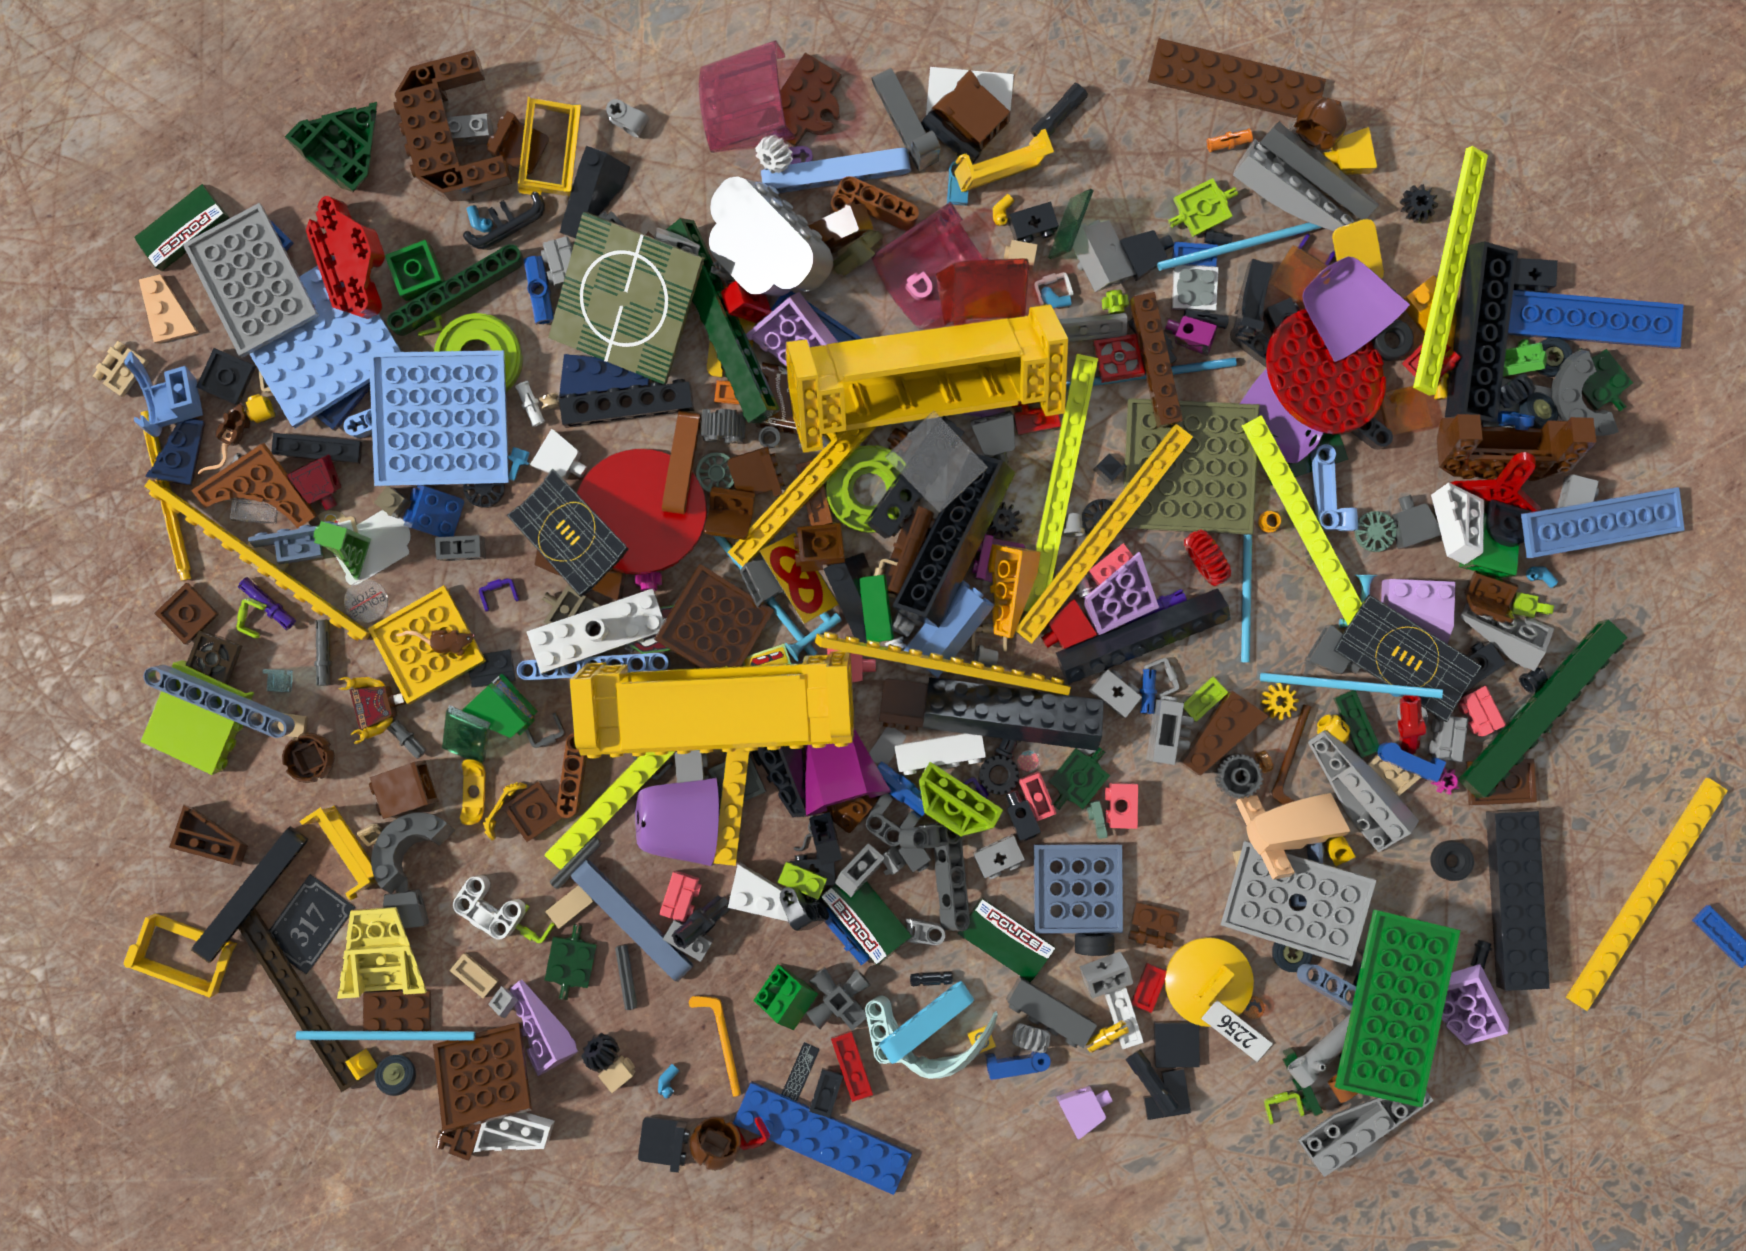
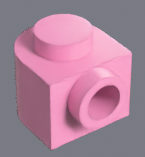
M924 271L919 275L916 272L907 279L908 283L905 288L914 299L922 301L930 296L932 282Z

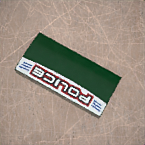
M201 184L134 238L155 268L164 271L187 253L183 246L184 243L230 219V217L207 188Z
M867 881L852 897L837 884L821 896L876 965L883 963L913 937Z
M983 897L979 899L969 915L970 924L967 930L958 931L957 933L1028 982L1035 978L1055 950L1053 944Z

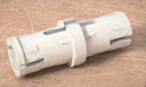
M529 382L519 383L515 388L523 404L521 406L523 409H526L532 427L543 424L545 419L538 407L539 401L537 398L535 399Z

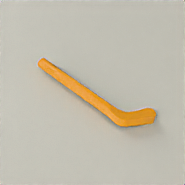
M694 995L689 1000L691 1008L710 1007L714 1011L733 1097L741 1095L722 1002L718 998Z

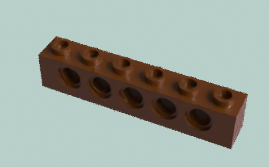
M1155 292L1133 296L1129 302L1157 428L1179 424L1183 419Z

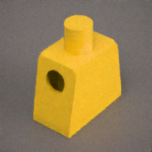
M1369 127L1343 136L1331 148V151L1322 153L1345 175L1371 174L1377 168Z

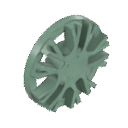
M715 452L707 454L699 461L696 468V477L703 489L711 492L713 481L717 482L716 487H719L720 481L725 482V489H730L734 485L732 476L726 474V470L729 467H722L730 458L729 456ZM716 456L723 457L721 464L716 463ZM712 457L713 465L710 464L708 458ZM704 462L709 465L708 470L701 469ZM700 473H708V476L700 477ZM725 476L732 479L730 483L724 480ZM711 479L708 487L703 484L704 480Z
M1379 511L1364 514L1358 520V530H1354L1356 541L1363 549L1370 552H1380L1387 549L1393 544L1396 537L1397 529L1393 522L1394 520L1387 514ZM1373 515L1376 516V523H1374ZM1381 516L1386 519L1383 524L1380 523ZM1367 517L1370 525H1366L1362 521ZM1389 523L1391 527L1385 529L1384 525ZM1359 527L1366 528V531L1359 530ZM1386 531H1392L1391 537L1385 534ZM1366 534L1368 538L1362 542L1359 535ZM1384 537L1388 543L1386 544L1381 538ZM1370 540H1373L1370 547H1368V542ZM1377 540L1380 542L1381 548H1375Z

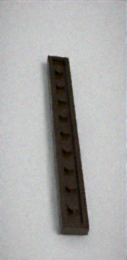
M254 909L240 926L239 931L303 1031H333L261 916ZM309 1040L341 1092L363 1079L356 1080L347 1066L346 1061L350 1057L339 1040Z

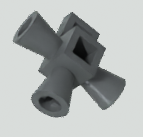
M826 967L819 970L809 980L810 983L825 994L823 996L824 1003L807 1012L808 1017L819 1029H822L833 1013L837 1017L840 1016L852 1031L867 1018L865 1010L853 996L868 988L871 984L858 969L854 971L844 986L841 982L837 985L834 983Z

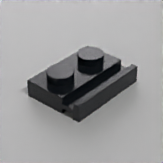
M511 649L484 653L483 656L486 662L469 671L471 688L488 686L500 674H503L510 682L516 681Z

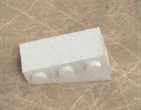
M1447 483L1431 494L1446 555L1465 565L1483 553L1484 499L1451 483Z
M739 862L728 908L788 921L780 902V892L783 888Z
M524 1112L482 1123L474 1152H481L483 1150L502 1151L506 1149H544L549 1142L555 1121Z

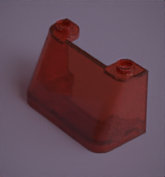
M1028 259L961 261L936 273L944 326L964 325L966 322L978 319L1024 317L1026 315L1030 270Z

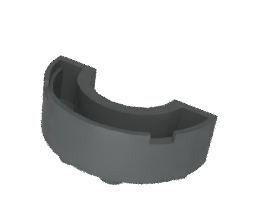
M1579 350L1573 353L1560 365L1559 371L1552 382L1551 398L1558 410V416L1562 421H1568L1571 417L1594 418L1596 436L1618 433L1619 430L1612 412L1604 409L1591 411L1584 404L1581 393L1583 384L1590 375L1596 372L1589 351Z
M411 813L391 822L378 836L372 851V872L378 885L383 890L392 894L407 879L402 866L407 850L415 843L421 841H431L440 846L455 829L441 818L429 813Z

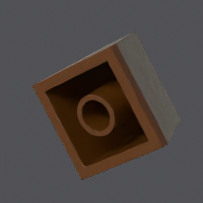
M426 760L412 762L370 777L369 787L371 793L376 796L378 802L376 803V809L383 819L439 802Z

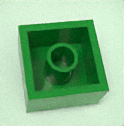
M426 240L385 255L399 295L405 301L417 298L445 281L434 250Z

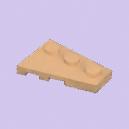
M162 275L139 279L154 343L159 344L199 334Z

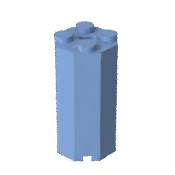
M962 580L940 627L925 623L903 651L909 652V649H916L922 651V655L930 656V653H937L943 655V659L950 660L951 657L957 655L995 605L986 598L982 600L981 598L984 595L974 587L969 589L970 585ZM925 668L937 678L943 672L941 670Z

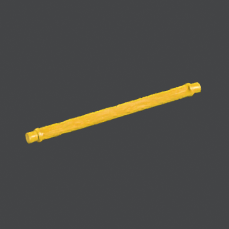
M141 412V415L149 421V412ZM143 430L153 467L156 457L162 452L159 438L153 437ZM155 480L171 490L169 482ZM161 499L160 502L177 573L180 574L181 581L191 580V568L177 513L167 507L168 503Z

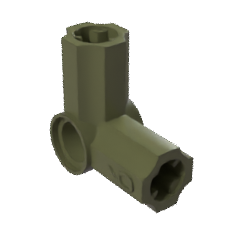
M871 230L863 237L861 236L847 248V251L833 261L834 270L838 274L845 276L858 265L861 266L875 255L874 252L883 245V235L881 232Z

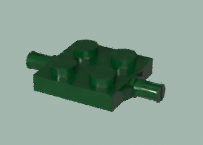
M1604 349L1596 356L1591 357L1596 372L1587 378L1581 393L1594 410H1598L1606 403L1612 402L1620 412L1627 405L1619 396L1633 382L1610 352Z
M1099 747L1098 751H1095L1090 757L1074 748L1048 781L1060 794L1053 803L1054 807L1060 811L1061 807L1068 800L1074 802L1081 809L1085 808L1110 777L1098 763L1106 753Z
M573 924L571 937L553 936L544 981L555 982L561 985L559 999H563L565 991L564 1000H568L570 987L588 988L597 944L586 942L580 938L582 925H579L578 932L576 933L578 924Z

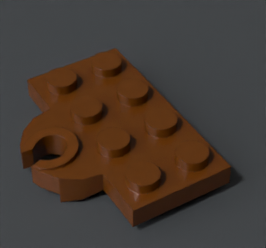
M805 52L758 123L759 127L772 135L776 134L779 139L783 138L784 142L791 147H796L807 131L814 135H823V133L830 131L834 128L833 124L830 121H823L821 117L824 113L829 112L834 116V119L839 120V104L831 93L841 80L842 75Z

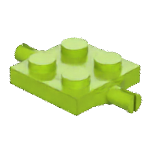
M1214 178L1174 197L1173 200L1179 210V215L1168 220L1169 224H1171L1170 227L1173 228L1184 223L1192 237H1195L1231 219L1233 215L1228 208L1227 200L1237 196L1238 191H1235L1236 188L1233 187L1223 192L1218 188Z

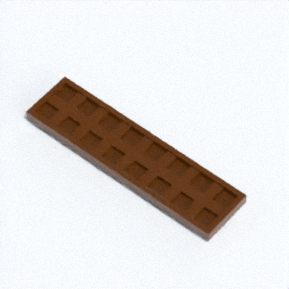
M1159 38L1147 82L1297 119L1299 111L1305 104L1316 99L1317 96L1322 97L1326 79Z

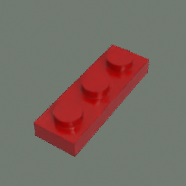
M852 1030L831 1037L852 1102L872 1096L873 1091Z

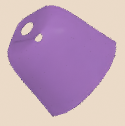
M1349 256L1326 267L1304 289L1303 293L1305 308L1334 362L1349 356L1368 343L1394 322L1410 305L1358 259ZM1331 269V271L1326 276L1321 278V276L1327 270ZM1330 278L1329 283H1323L1326 279Z
M1267 368L1257 378L1240 403L1260 405L1259 416L1262 415L1270 432L1278 436L1274 437L1287 463H1298L1318 445L1323 435V432L1316 431L1300 423L1282 406L1271 387ZM1307 430H1311V433L1309 434V436L1306 437V435H1305L1306 431H1307ZM1317 435L1315 443L1309 447L1311 439Z
M717 779L664 784L642 789L638 794L635 809L636 840L639 848L647 853L708 866L712 865L717 846L719 822ZM638 812H639V824H638V822H637V813H638ZM642 820L646 823L645 827H642Z

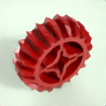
M1199 529L1184 539V546L1189 554L1188 556L1200 572V575L1209 584L1217 586L1231 577L1230 565L1211 535Z

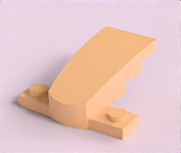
M1331 793L1294 801L1265 812L1257 795L1249 796L1248 798L1244 797L1243 799L1240 798L1236 801L1247 825L1249 840L1254 849L1262 856L1273 880L1290 877L1295 873L1284 850L1302 849L1306 844L1322 843L1328 838L1345 836L1350 832Z

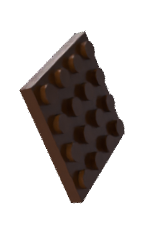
M699 564L654 640L700 668L741 667L774 610L765 604L757 608L751 595Z
M519 1022L475 1033L474 1041L447 1040L433 1044L443 1132L446 1133L532 1111L522 1029Z

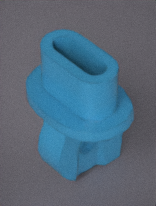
M513 447L511 455H508V459L513 461L508 479L513 481L516 479L521 464L529 465L527 460L530 452Z

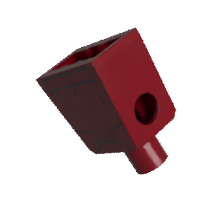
M329 454L286 475L308 504L320 499L325 510L338 505L332 493L340 489L341 484Z

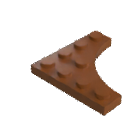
M265 443L260 444L192 490L204 508L231 498H245L266 502L276 507V510L284 514L296 528L317 516L310 504L305 501L286 476L288 474Z

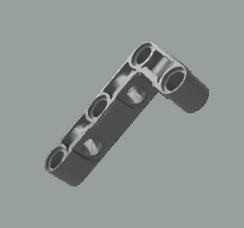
M941 823L925 824L903 829L898 839L901 847L905 849L934 848L941 926L945 930L950 931L967 930L970 924L962 837Z

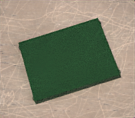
M1088 189L1070 198L1048 255L1049 259L1052 260L1071 252L1094 190Z

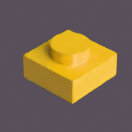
M367 1048L346 1061L356 1080L377 1068V1064Z

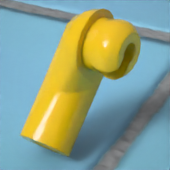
M1009 194L1004 196L993 207V221L998 226H1003L1008 222L1006 209L1014 203L1013 198Z

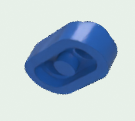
M1499 411L1497 422H1499L1500 426L1510 427L1515 425L1517 430H1528L1529 426H1534L1535 416L1513 411Z

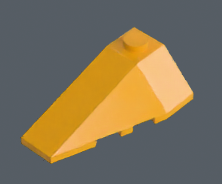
M1434 275L1403 298L1410 304L1405 311L1424 334L1437 278ZM1455 311L1447 341L1451 349L1445 354L1448 358L1453 354L1457 322Z
M992 544L988 570L989 573H992L993 580L990 592L994 593L995 603L992 609L994 634L1013 638L1038 574L1041 552Z

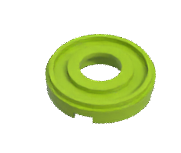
M483 313L466 314L451 321L437 338L434 352L462 351V348L472 340L486 342L492 351L503 350L505 355L506 392L510 390L517 381L523 365V355L519 340L512 329L500 319Z
M879 445L858 446L827 480V499L834 515L844 525L853 530L874 533L875 531L864 522L877 505L866 506L858 502L853 492L854 484L862 475L876 474L884 481L887 491L906 465L904 460L892 450ZM901 491L900 498L904 502L908 500V495L905 491ZM889 508L887 514L889 518L894 519L896 513L892 508Z

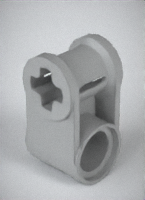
M618 99L609 101L606 106L608 119L612 124L620 127L631 136L639 138L649 121V117L645 113Z
M916 918L905 919V922H907L906 929L911 935L913 926H915V933L907 942L939 945L944 941L945 929L941 924ZM932 929H939L942 936L939 939H932L929 932Z

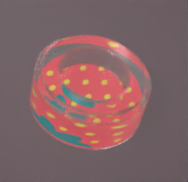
M1031 750L1021 752L1017 758L1019 768L1025 772L1035 771L1040 763L1039 756Z

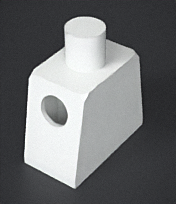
M552 429L530 464L546 473H549L553 468L565 480L568 479L571 473L582 478L587 470V466L578 462L582 454Z

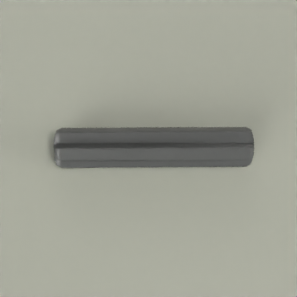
M593 836L550 880V884L555 889H559L571 877V874L601 846L602 842L596 836Z
M623 944L616 946L615 951L625 1010H633L637 1008L628 946Z

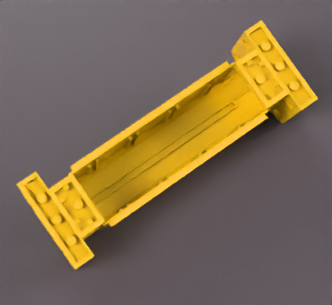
M1051 305L1030 307L1029 315L1024 317L1006 318L809 347L807 339L786 342L785 352L791 409L803 453L823 450L822 434L1018 405V401H1021L1022 404L1039 402L1045 416L1065 413L1068 337Z
M830 651V655L805 656L802 664L637 671L628 673L627 664L586 663L570 679L576 749H579L580 755H587V758H599L602 754H610V757H621L624 753H632V756L646 755V752H655V755H666L668 751H677V754L691 753V750H700V753L713 752V749L733 752L736 748H745V751L758 750V747L777 750L781 746L800 749L803 748V745L822 748L826 744L844 747L848 746V743L853 742L854 707L851 653Z

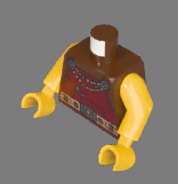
M348 677L338 679L347 682V686L339 688L340 690L350 689L359 727L351 735H360V740L355 741L354 744L361 743L365 738L369 739L384 733L393 723V718L397 716L396 706L406 704L401 692L393 694L391 687L385 686L380 680L370 677L352 678V680Z

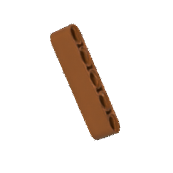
M684 411L678 412L662 503V511L685 514L701 414Z

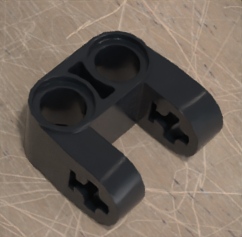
M785 887L780 892V902L790 926L795 931L811 930L829 919V913L821 895L819 900L811 896L807 899L806 896L808 895L802 893L799 888ZM791 893H793V897L790 901L788 897H790Z

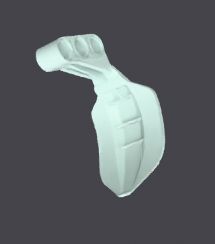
M879 995L866 1005L865 1012L874 1056L878 1062L887 1064L890 1061L879 1047V1043L898 1029L899 1026L893 1016L890 1000L885 996ZM875 1003L881 1006L882 1012L877 1011ZM997 1011L993 1013L990 1022L974 1045L965 1052L949 1057L928 1059L925 1056H915L911 1051L896 1063H903L919 1076L928 1079L943 1078L964 1069L987 1043L996 1025ZM879 1025L885 1028L886 1034L880 1031Z

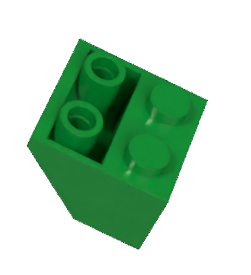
M777 964L753 1001L777 1024L795 1030L818 993L805 981Z

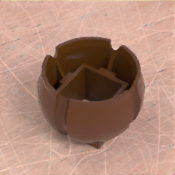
M1317 96L1316 99L1308 102L1301 108L1294 127L1297 128L1296 133L1307 144L1315 148L1317 145H1321V149H1330L1343 137L1347 120L1341 101Z
M302 733L298 737L292 738L282 753V764L288 768L286 773L302 783H314L319 778H325L332 770L335 761L334 750L330 749V742L325 737L316 733ZM315 745L323 763L309 770L301 752Z
M723 1117L705 1119L696 1126L690 1138L692 1159L700 1166L705 1165L708 1170L716 1171L728 1167L734 1162L740 1151V1133L731 1121L725 1123ZM706 1141L723 1150L721 1156L718 1157L702 1148L703 1142Z

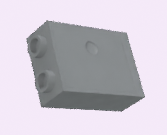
M1096 220L1088 226L1086 223L1074 229L1075 233L1068 237L1080 261L1077 267L1079 270L1085 271L1095 292L1120 285L1136 275L1109 220L1103 222Z
M1161 696V700H1155L1146 756L1148 761L1175 765L1177 748L1185 750L1190 748V742L1179 740V736L1189 738L1191 730L1180 728L1181 724L1192 726L1194 719L1193 717L1182 716L1184 703H1179L1178 698Z

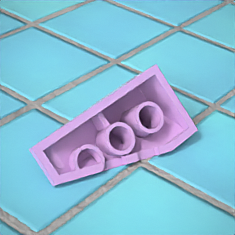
M523 980L518 981L510 988V992L518 999L514 1007L516 1014L522 1017V1035L528 1038L530 1048L527 1049V1053L538 1076L567 1061L578 1052L576 1043L571 1038L567 1029Z

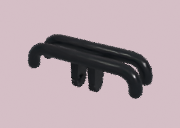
M536 191L532 192V208L517 217L513 216L504 200L499 202L500 207L507 216L508 222L503 224L496 210L491 207L488 211L498 228L481 238H476L470 231H465L463 233L464 239L476 249L484 250L492 247L538 220L545 211L543 197Z

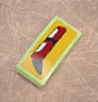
M785 644L747 656L742 666L791 664Z

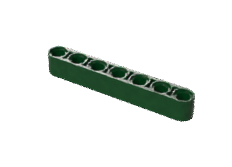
M513 244L500 248L392 312L387 318L388 326L399 336L411 333L519 269L524 263L521 251ZM510 254H517L515 260H508ZM492 265H499L496 271H489V268ZM475 275L480 276V278H479V280H478L477 282H475V283H471V282H470V280H471V278H472L473 276H475ZM454 287H461L460 292L452 294ZM436 298H442L440 304L433 305V301ZM417 309H423L420 316H414V312ZM398 320H404L401 327H395Z

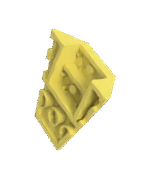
M397 908L351 910L346 937V950L343 957L344 964L340 977V990L338 991L337 999L357 998L365 991L403 989V994L426 993L425 985Z

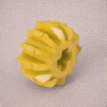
M1276 683V688L1269 685V692L1264 691L1262 693L1263 696L1267 697V700H1261L1260 703L1267 704L1263 711H1271L1269 714L1270 718H1274L1277 715L1278 720H1283L1284 715L1287 718L1292 716L1290 710L1297 711V707L1293 706V703H1298L1299 699L1292 698L1297 692L1295 690L1289 692L1290 685L1286 684L1283 687L1281 683ZM1277 697L1283 698L1284 702H1281L1283 705H1276Z

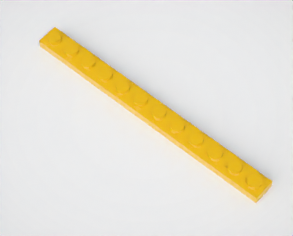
M1174 424L1023 617L1016 628V633L1030 644L1034 642L1193 436L1179 425Z
M151 479L147 481L144 487L150 490L149 495L159 501L161 499L168 503L167 507L177 514L179 512L187 516L185 520L194 526L200 525L204 528V534L212 539L218 538L221 540V545L231 552L235 550L241 554L239 558L249 565L253 563L259 567L257 569L259 573L266 577L272 576L277 580L275 584L284 590L289 588L295 593L293 596L303 603L307 601L313 605L311 608L313 611L321 616L325 614L330 617L329 622L334 626L347 629L349 631L347 634L351 638L359 641V639L367 640L371 634L366 628L277 567L161 483Z
M825 632L824 635L817 634L815 643L820 647L1064 695H1069L1071 689L1070 686L1064 683V679L1052 677L1049 680L1044 679L1045 676L1038 673H1032L1031 676L1024 675L1025 672L1018 669H1012L1009 672L1004 671V667L992 665L991 668L984 667L983 663L971 661V664L963 663L964 660L957 657H951L950 660L943 659V655L937 653H930V656L922 655L920 650L909 649V652L902 651V647L891 644L888 645V648L880 646L881 643L867 640V643L859 642L858 638L851 636L841 639L838 638L837 634Z
M1710 778L1704 779L1567 994L1566 998L1583 1010H1589L1727 793V789Z

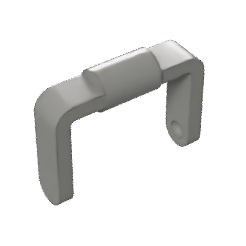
M1166 658L1144 666V669L1164 662L1169 680L1174 685V688L1156 695L1157 698L1179 689L1176 671Z

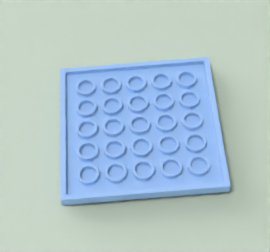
M318 265L301 275L300 279L319 317L250 354L281 409L295 429L370 382L369 353L402 352L380 314L365 319L332 307Z
M503 350L369 353L374 486L509 483L505 355Z

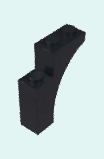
M1252 259L1248 263L1234 312L1237 314L1232 331V334L1237 335V338L1249 341L1254 339L1263 330L1265 323L1263 320L1264 302L1274 264Z

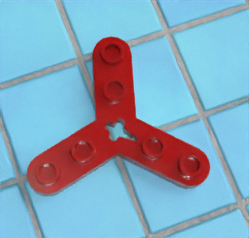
M1521 452L1513 456L1497 479L1451 482V484L1484 499V501L1498 500L1499 502L1532 512L1542 510L1534 500L1520 489L1532 474L1536 465L1535 457L1527 452Z

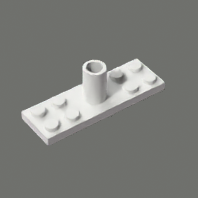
M650 589L527 631V635L540 673L542 674L656 635L662 627L664 619L654 590ZM594 624H598L601 627V632L596 636H591V627Z

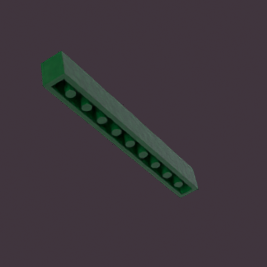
M679 218L666 230L679 234L700 245L697 255L705 258L692 302L696 306L700 320L708 332V338L717 352V358L726 372L725 375L734 390V396L739 401L743 410V416L748 423H763L780 411L739 318L729 315L721 295V291L725 287L720 277L711 272V267H715L695 221Z
M1609 619L1599 621L1457 780L1476 798L1490 797L1496 791L1495 786L1510 775L1511 772L1509 770L1514 765H1518L1525 758L1524 753L1538 744V738L1541 734L1548 732L1554 725L1552 722L1567 711L1568 708L1566 706L1571 701L1579 698L1582 694L1581 689L1595 680L1597 671L1599 669L1602 670L1609 664V658L1613 653H1618L1624 647L1623 642L1628 637Z

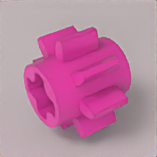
M656 571L644 575H635V584L641 586V591L650 589L657 591V585H662L661 572L657 573Z
M1444 767L1439 781L1431 782V784L1438 787L1436 792L1442 793L1445 790L1446 794L1451 795V789H1459L1457 786V779L1459 777L1454 775L1455 769H1450L1447 772V769ZM1444 777H1447V778H1446V780L1448 781V784H1447V785L1445 784L1446 782L1443 780Z

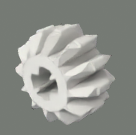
M776 134L765 136L755 148L757 152L756 157L761 161L760 164H763L765 170L769 169L772 174L783 172L788 168L787 166L793 160L791 156L793 152L788 148L789 144H785L783 138L779 139Z

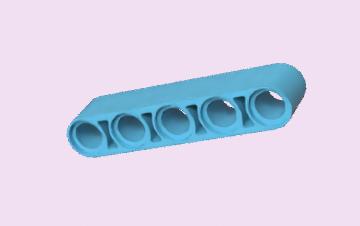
M962 981L957 982L879 1043V1047L891 1064L896 1063L974 1001L973 996Z

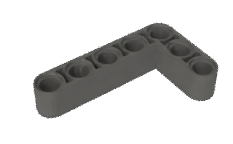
M892 68L871 77L874 88L905 148L908 149V153L917 170L921 171L939 162L940 144L932 130L926 133Z

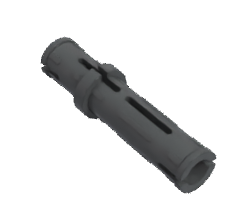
M315 620L316 661H314V666H316V686L331 685L330 666H332V661H330L329 620Z

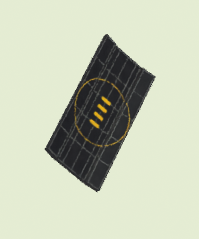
M553 468L544 479V482L520 506H517L507 514L509 519L580 597L591 591L624 557L629 549Z
M1368 595L1361 604L1333 650L1385 684L1443 689L1442 698L1419 697L1421 698V707L1445 722H1448L1454 708L1482 667L1371 595Z

